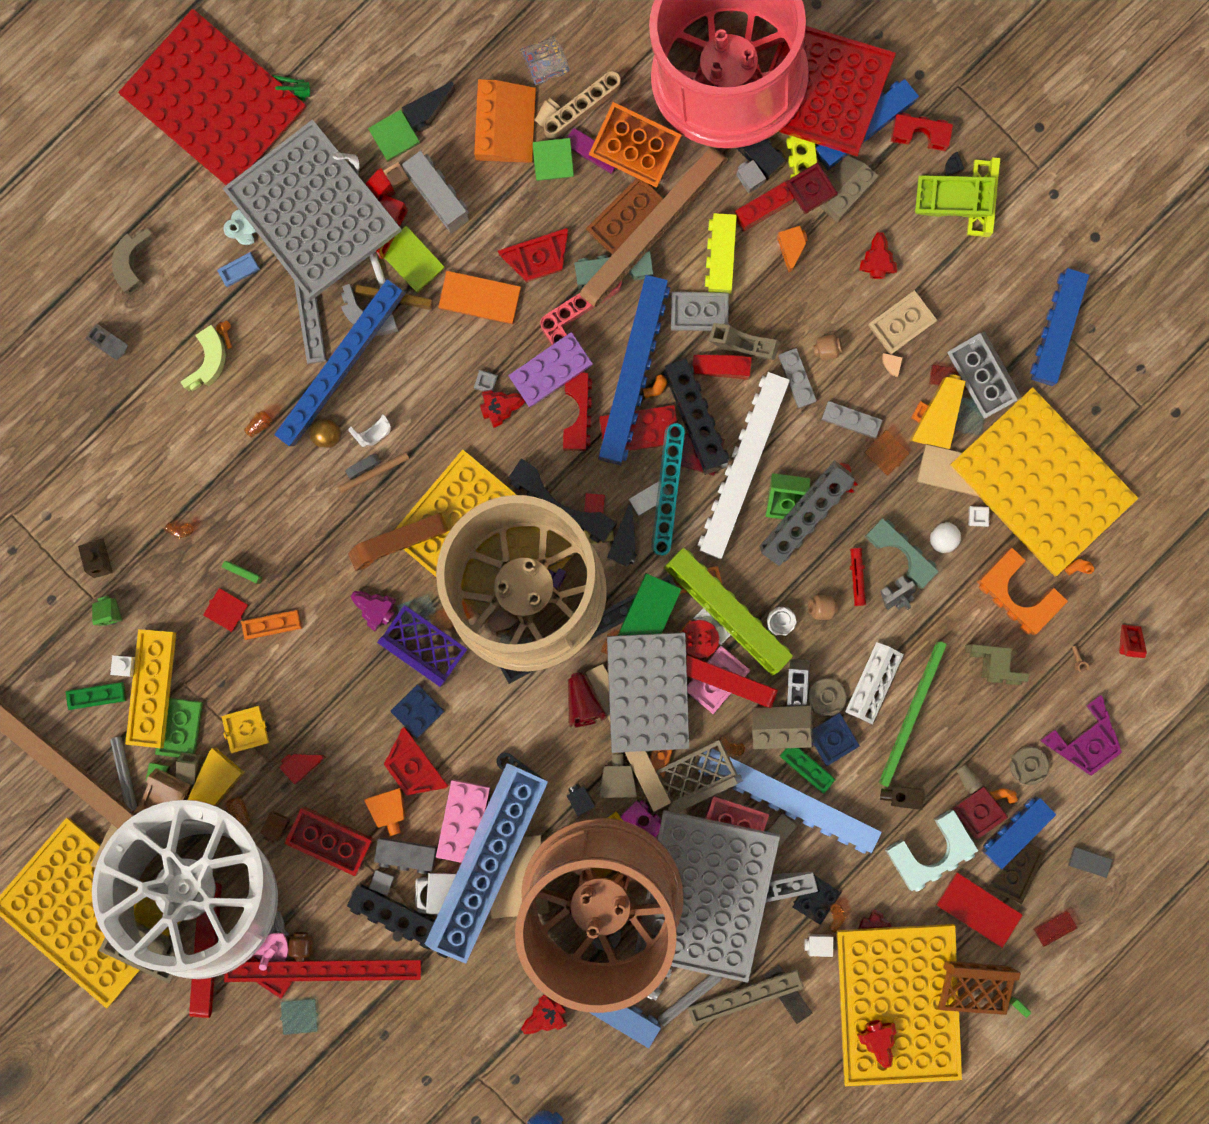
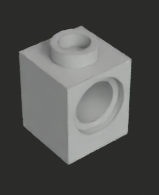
M754 160L749 163L745 161L738 167L736 176L748 193H751L765 183L766 178Z

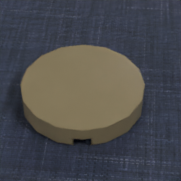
M822 678L810 687L808 702L817 714L833 716L838 714L845 706L846 691L838 681L832 678Z
M1022 747L1011 757L1010 771L1018 782L1026 785H1036L1046 778L1049 771V760L1045 753L1038 748Z

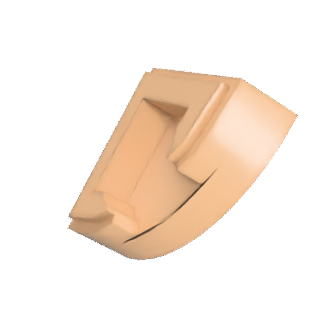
M883 354L882 361L885 368L891 375L898 377L902 357Z

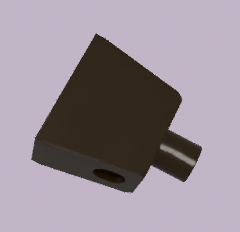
M104 538L78 546L85 573L93 578L113 573Z
M893 786V790L881 788L880 800L891 801V806L923 810L924 789ZM897 794H905L906 798L904 800H898Z

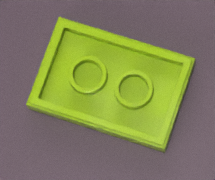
M407 226L394 237L384 257L416 293L421 291L445 269Z

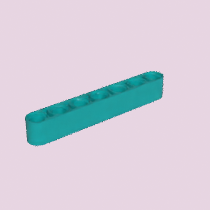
M678 423L668 425L664 435L651 543L653 552L661 556L670 552L685 434L683 426ZM672 427H677L679 430V435L676 438L670 434ZM670 446H674L677 449V454L674 457L668 454ZM668 465H672L675 469L674 474L671 476L666 474V467ZM666 484L672 486V492L669 495H666L663 491ZM664 503H668L670 506V511L667 514L661 511V506ZM662 522L668 525V529L664 533L659 531V525ZM660 541H663L666 545L665 550L659 552L656 548Z

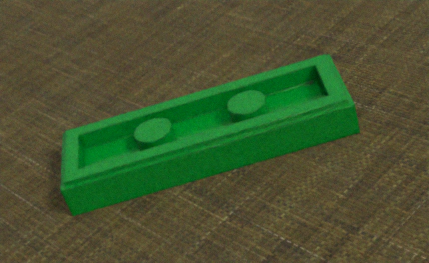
M124 682L65 691L68 710L127 701Z
M785 748L779 755L823 794L836 780L800 748Z

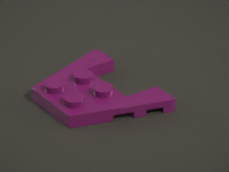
M1098 695L1086 704V707L1097 722L1066 745L1056 730H1052L1040 739L1043 744L1090 776L1122 753L1101 695Z

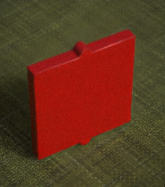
M219 588L213 599L209 600L210 604L203 616L233 632L239 620H242V615L248 604Z

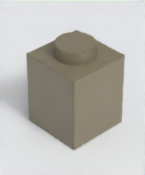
M182 752L176 761V778L189 785H194L200 773L201 755Z

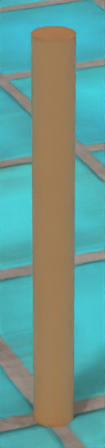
M405 452L338 486V488L343 493L410 458Z

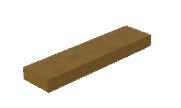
M356 285L355 290L358 296L372 299L379 291L377 288ZM407 294L399 302V304L432 310L433 307L431 299Z

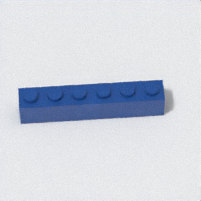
M905 79L900 83L896 81L889 88L890 91L886 94L882 92L863 143L893 121L897 114L900 115V113H903L916 103L919 96ZM819 144L815 145L817 147L816 157L827 171L849 155Z
M1069 268L1063 273L1060 272L1057 279V284H1059L1058 290L1054 291L1051 299L1054 302L1053 307L1048 310L1046 320H1048L1047 327L1044 326L1041 332L1043 340L1036 349L1035 355L1038 357L1036 363H1033L1030 369V374H1032L1031 380L1050 386L1057 384L1089 274Z

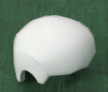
M950 522L941 523L930 534L931 545L940 553H949L960 544L961 532L957 526Z
M776 607L769 613L767 618L768 628L775 636L788 635L797 623L795 613L787 607Z

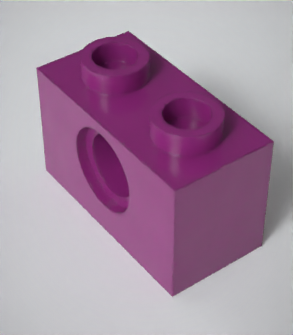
M635 800L620 815L623 821L644 829L654 837L659 834L662 819L657 814L653 816L648 811L650 807L643 800L640 802ZM642 815L649 818V822L645 826L638 823V818Z

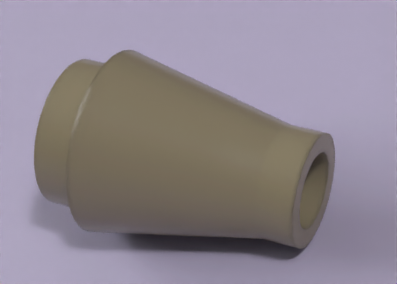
M966 764L957 770L966 791H969L970 794L983 786L982 779L970 770Z

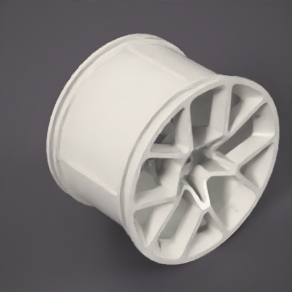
M177 800L160 803L142 810L127 820L112 835L97 861L92 883V901L95 917L105 938L125 958L145 968L163 971L174 976L189 979H206L236 969L259 950L269 935L275 920L278 906V889L275 874L268 859L256 846L251 835L239 821L216 806L199 801ZM197 834H212L204 855L200 860L182 859L176 853L179 839ZM221 836L233 839L243 853L212 860ZM159 853L162 856L164 868L157 876V879L144 883L139 881L146 866ZM239 863L246 864L249 871L248 897L246 899L214 898L215 880L212 869ZM145 897H149L155 900L158 908L163 912V917L141 938L134 918V904ZM215 906L244 907V911L237 924L228 934H225L213 908ZM206 911L219 941L204 951L187 955L183 951L177 922L194 919ZM167 927H169L175 956L160 955L151 952L147 948Z

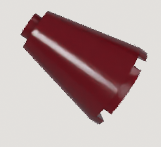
M582 672L572 674L571 678L568 679L569 726L572 727L574 725L575 728L595 724V720L598 718L601 721L607 718L606 712L587 675H582Z

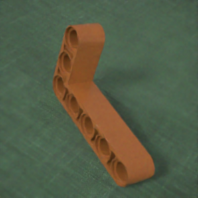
M438 513L355 545L348 555L355 571H359L369 567L379 558L440 536L449 530L442 513Z

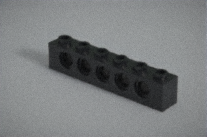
M683 359L666 365L663 371L704 474L707 475L726 468L730 460L729 455L722 448L720 433L715 431V420L712 415L709 416L707 411L708 403L701 396L699 381L694 379L693 375L695 373L692 364H688L687 359ZM686 379L688 384L683 385L679 380ZM692 396L695 401L689 402L685 397ZM699 413L702 418L695 419L692 414ZM700 431H707L709 433V436H702L700 434ZM709 447L714 448L716 453L710 454L706 449Z
M361 883L357 884L347 904L352 913L356 915L363 914L368 917L367 920L375 924L380 922L385 925V929L394 933L398 931L402 933L403 938L409 941L414 939L420 942L419 945L430 950L425 945V942L434 925V919L377 891L369 889V887ZM365 901H373L374 909H367ZM383 909L391 910L392 916L385 918L382 915ZM406 917L409 920V926H402L399 922L400 918ZM424 926L427 933L425 935L418 934L417 927ZM437 952V954L440 955L441 957H444V958H447V957H448V956H446V955H443V954Z

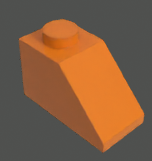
M800 226L778 232L777 235L788 272H792L806 245V241H808L805 230L802 231Z

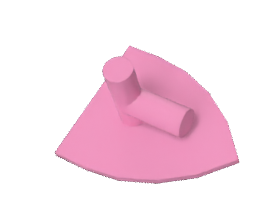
M284 933L269 934L259 950L253 955L261 960L260 970H266L269 961L286 960L288 943Z

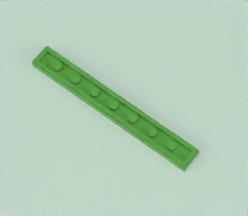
M939 641L934 646L879 780L881 785L888 787L947 645L946 643Z

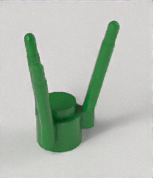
M271 75L276 80L295 83L294 86H276V90H293L295 96H299L297 98L301 101H306L305 97H310L309 82Z

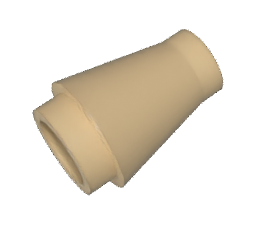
M549 98L547 101H544L534 120L543 127L544 122L561 107Z

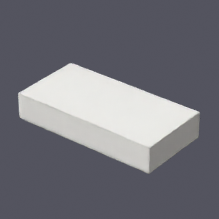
M659 481L629 499L638 516L656 506ZM664 486V493L666 495H669V491L667 490L666 486Z

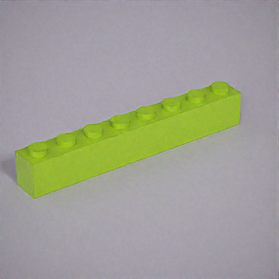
M683 547L663 567L772 676L778 673L793 657L790 650L785 645H782L772 632L767 631L762 626V622L758 618L753 617L749 613L748 608L740 604L735 599L734 594L726 590L720 580L713 577L708 572L706 566L699 563L689 550Z

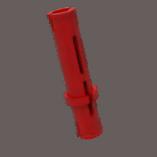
M862 548L850 549V570H852L854 606L866 605L863 573L865 565H863Z

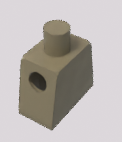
M612 754V765L604 766L600 798L636 797L631 765H623V754Z

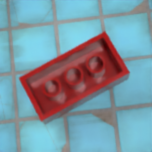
M304 806L300 809L284 844L356 876L364 863L374 838Z

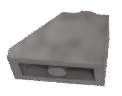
M97 323L85 338L115 360H118L125 354L128 346Z

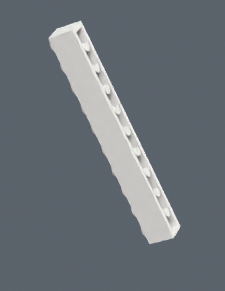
M770 372L767 373L766 377L762 376L759 387H762L759 394H755L752 401L755 407L753 412H748L745 420L748 425L746 430H741L738 438L741 440L740 446H735L731 456L735 459L733 464H728L725 475L728 476L725 483H721L718 493L721 494L719 501L715 500L711 510L714 511L712 519L708 517L704 528L707 529L706 535H701L697 546L701 547L699 552L720 560L722 559L790 381L789 379Z

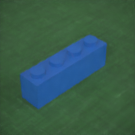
M1031 797L1024 804L1025 808L1021 812L1017 811L1010 818L1012 821L1007 826H1001L997 831L998 835L994 839L990 838L984 843L982 852L998 868L1003 869L1056 816L1041 798Z

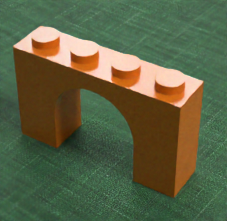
M1009 548L976 582L983 593L986 595L989 593L994 598L992 601L999 608L1003 607L1007 611L1006 614L1011 620H1017L1021 624L1020 628L1026 634L1036 635L1068 601L1055 588H1051L1031 607H1021L1015 604L1008 594V582L1026 560L1013 548Z

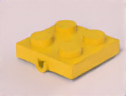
M260 706L221 716L225 729L223 734L225 739L228 740L231 753L270 743L266 731L267 726L265 725Z

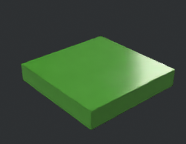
M401 110L368 128L387 162L420 144Z
M570 138L532 142L536 181L574 177Z

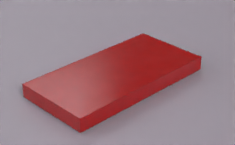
M957 872L936 903L938 907L1001 948H1003L1023 916Z

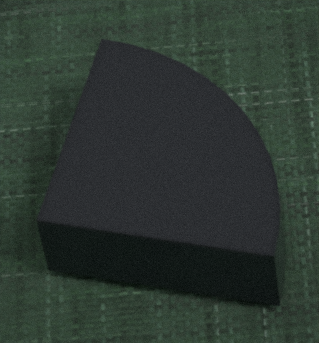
M958 151L947 160L944 170L945 176H951L964 170Z

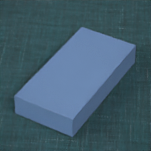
M249 252L219 268L217 271L228 288L259 271L260 268L252 253Z

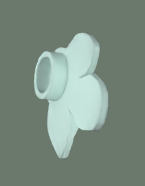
M238 209L233 212L231 220L224 224V233L229 238H236L240 244H254L252 234L256 231ZM235 226L237 230L232 231L230 227Z

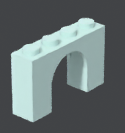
M950 809L934 819L947 843L946 853L939 862L933 865L918 863L902 839L885 849L909 890L917 892L926 886V882L930 880L933 882L941 878V873L944 871L956 869L959 866L958 863L962 860L968 861L975 857L974 853L978 850L953 810Z

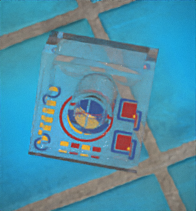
M555 36L520 49L534 84L545 83L548 79L563 76L566 72L570 71L564 50Z

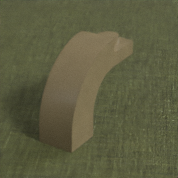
M148 228L138 231L134 238L127 233L119 241L113 253L112 270L118 285L128 296L144 285L135 273L134 259L141 249L156 239Z
M713 323L709 342L722 349L760 360L761 358L775 360L780 343L778 340L752 336L736 330L731 325Z

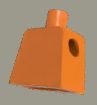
M401 788L364 799L378 828L387 825L390 836L401 833L398 821L406 819L403 790Z

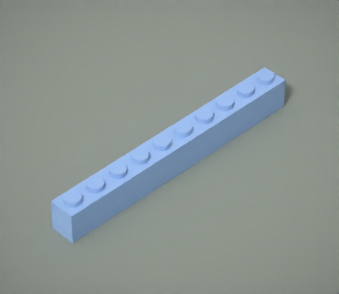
M712 748L710 756L719 759L721 752ZM700 756L696 765L703 767L705 757ZM729 757L737 774H740L743 779L742 782L734 785V790L742 794L744 791L751 793L750 798L760 803L763 799L769 802L768 806L778 811L781 808L786 811L785 815L793 819L799 817L804 820L803 824L811 828L814 825L820 827V832L829 837L831 834L838 836V841L845 845H848L850 842L856 845V850L864 854L866 851L872 853L882 833L881 831ZM709 759L706 769L715 772L718 762ZM721 764L718 774L730 775L728 766ZM704 772V775L709 777L710 774Z

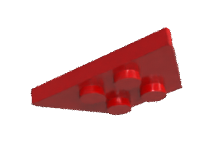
M565 228L498 250V254L525 282L563 270L568 230Z
M403 727L384 762V766L406 795L447 788L448 784L408 730Z

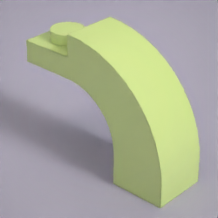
M212 325L195 335L203 346L205 358L202 366L196 372L181 381L183 387L188 391L198 389L202 385L201 382H204L207 386L212 385L224 368L226 358L225 346L221 336Z

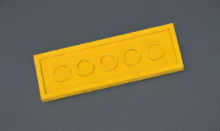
M138 629L126 745L164 748L176 642L175 632Z

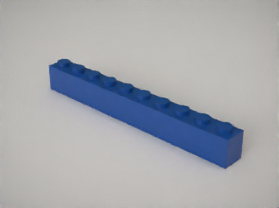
M645 275L599 454L600 461L621 466L622 461L627 460L629 450H626L627 442L631 443L633 432L630 431L632 424L636 425L638 413H635V410L642 402L643 395H640L641 388L646 386L647 377L644 376L645 371L650 370L652 359L649 356L650 352L655 351L657 342L654 340L655 333L659 334L661 323L658 322L659 317L664 315L666 307L663 301L664 298H668L670 287L667 286L668 280Z
M388 279L385 281L274 434L288 446H295L404 297L406 294L404 290Z

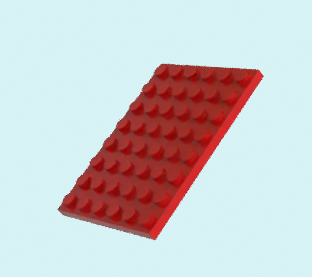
M193 8L118 92L120 96L224 185L229 184L259 161L307 107L289 90H276V86L283 85Z

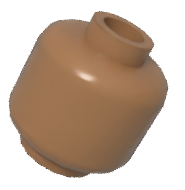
M834 334L819 337L817 344L814 345L815 355L820 356L822 361L838 358L840 353L843 352L840 337L837 338Z
M815 595L808 603V612L816 620H831L834 614L838 612V604L830 595Z

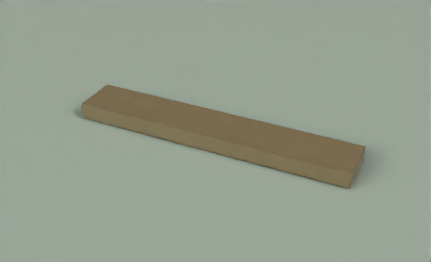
M794 969L692 1004L687 1009L693 1025L696 1026L804 989L798 969Z

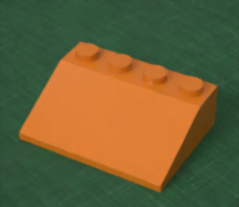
M478 79L474 151L477 161L532 163L536 88L499 80Z
M613 102L589 155L657 188L683 136Z

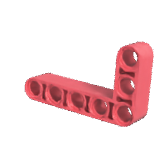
M622 280L602 303L621 290ZM579 293L544 315L540 321L541 329L550 344L553 345L555 344L554 340L556 337H565L567 335L563 327L595 307L583 299ZM579 300H583L586 302V306L578 308L576 303ZM567 310L570 312V316L562 318L560 313ZM548 320L554 322V326L551 329L544 327V323Z

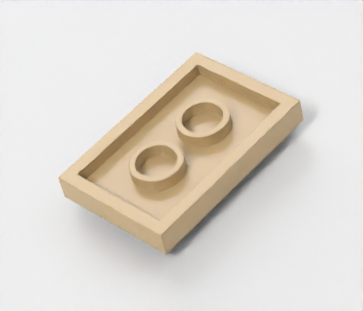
M914 290L870 322L868 326L888 353L892 355L933 325L937 319Z

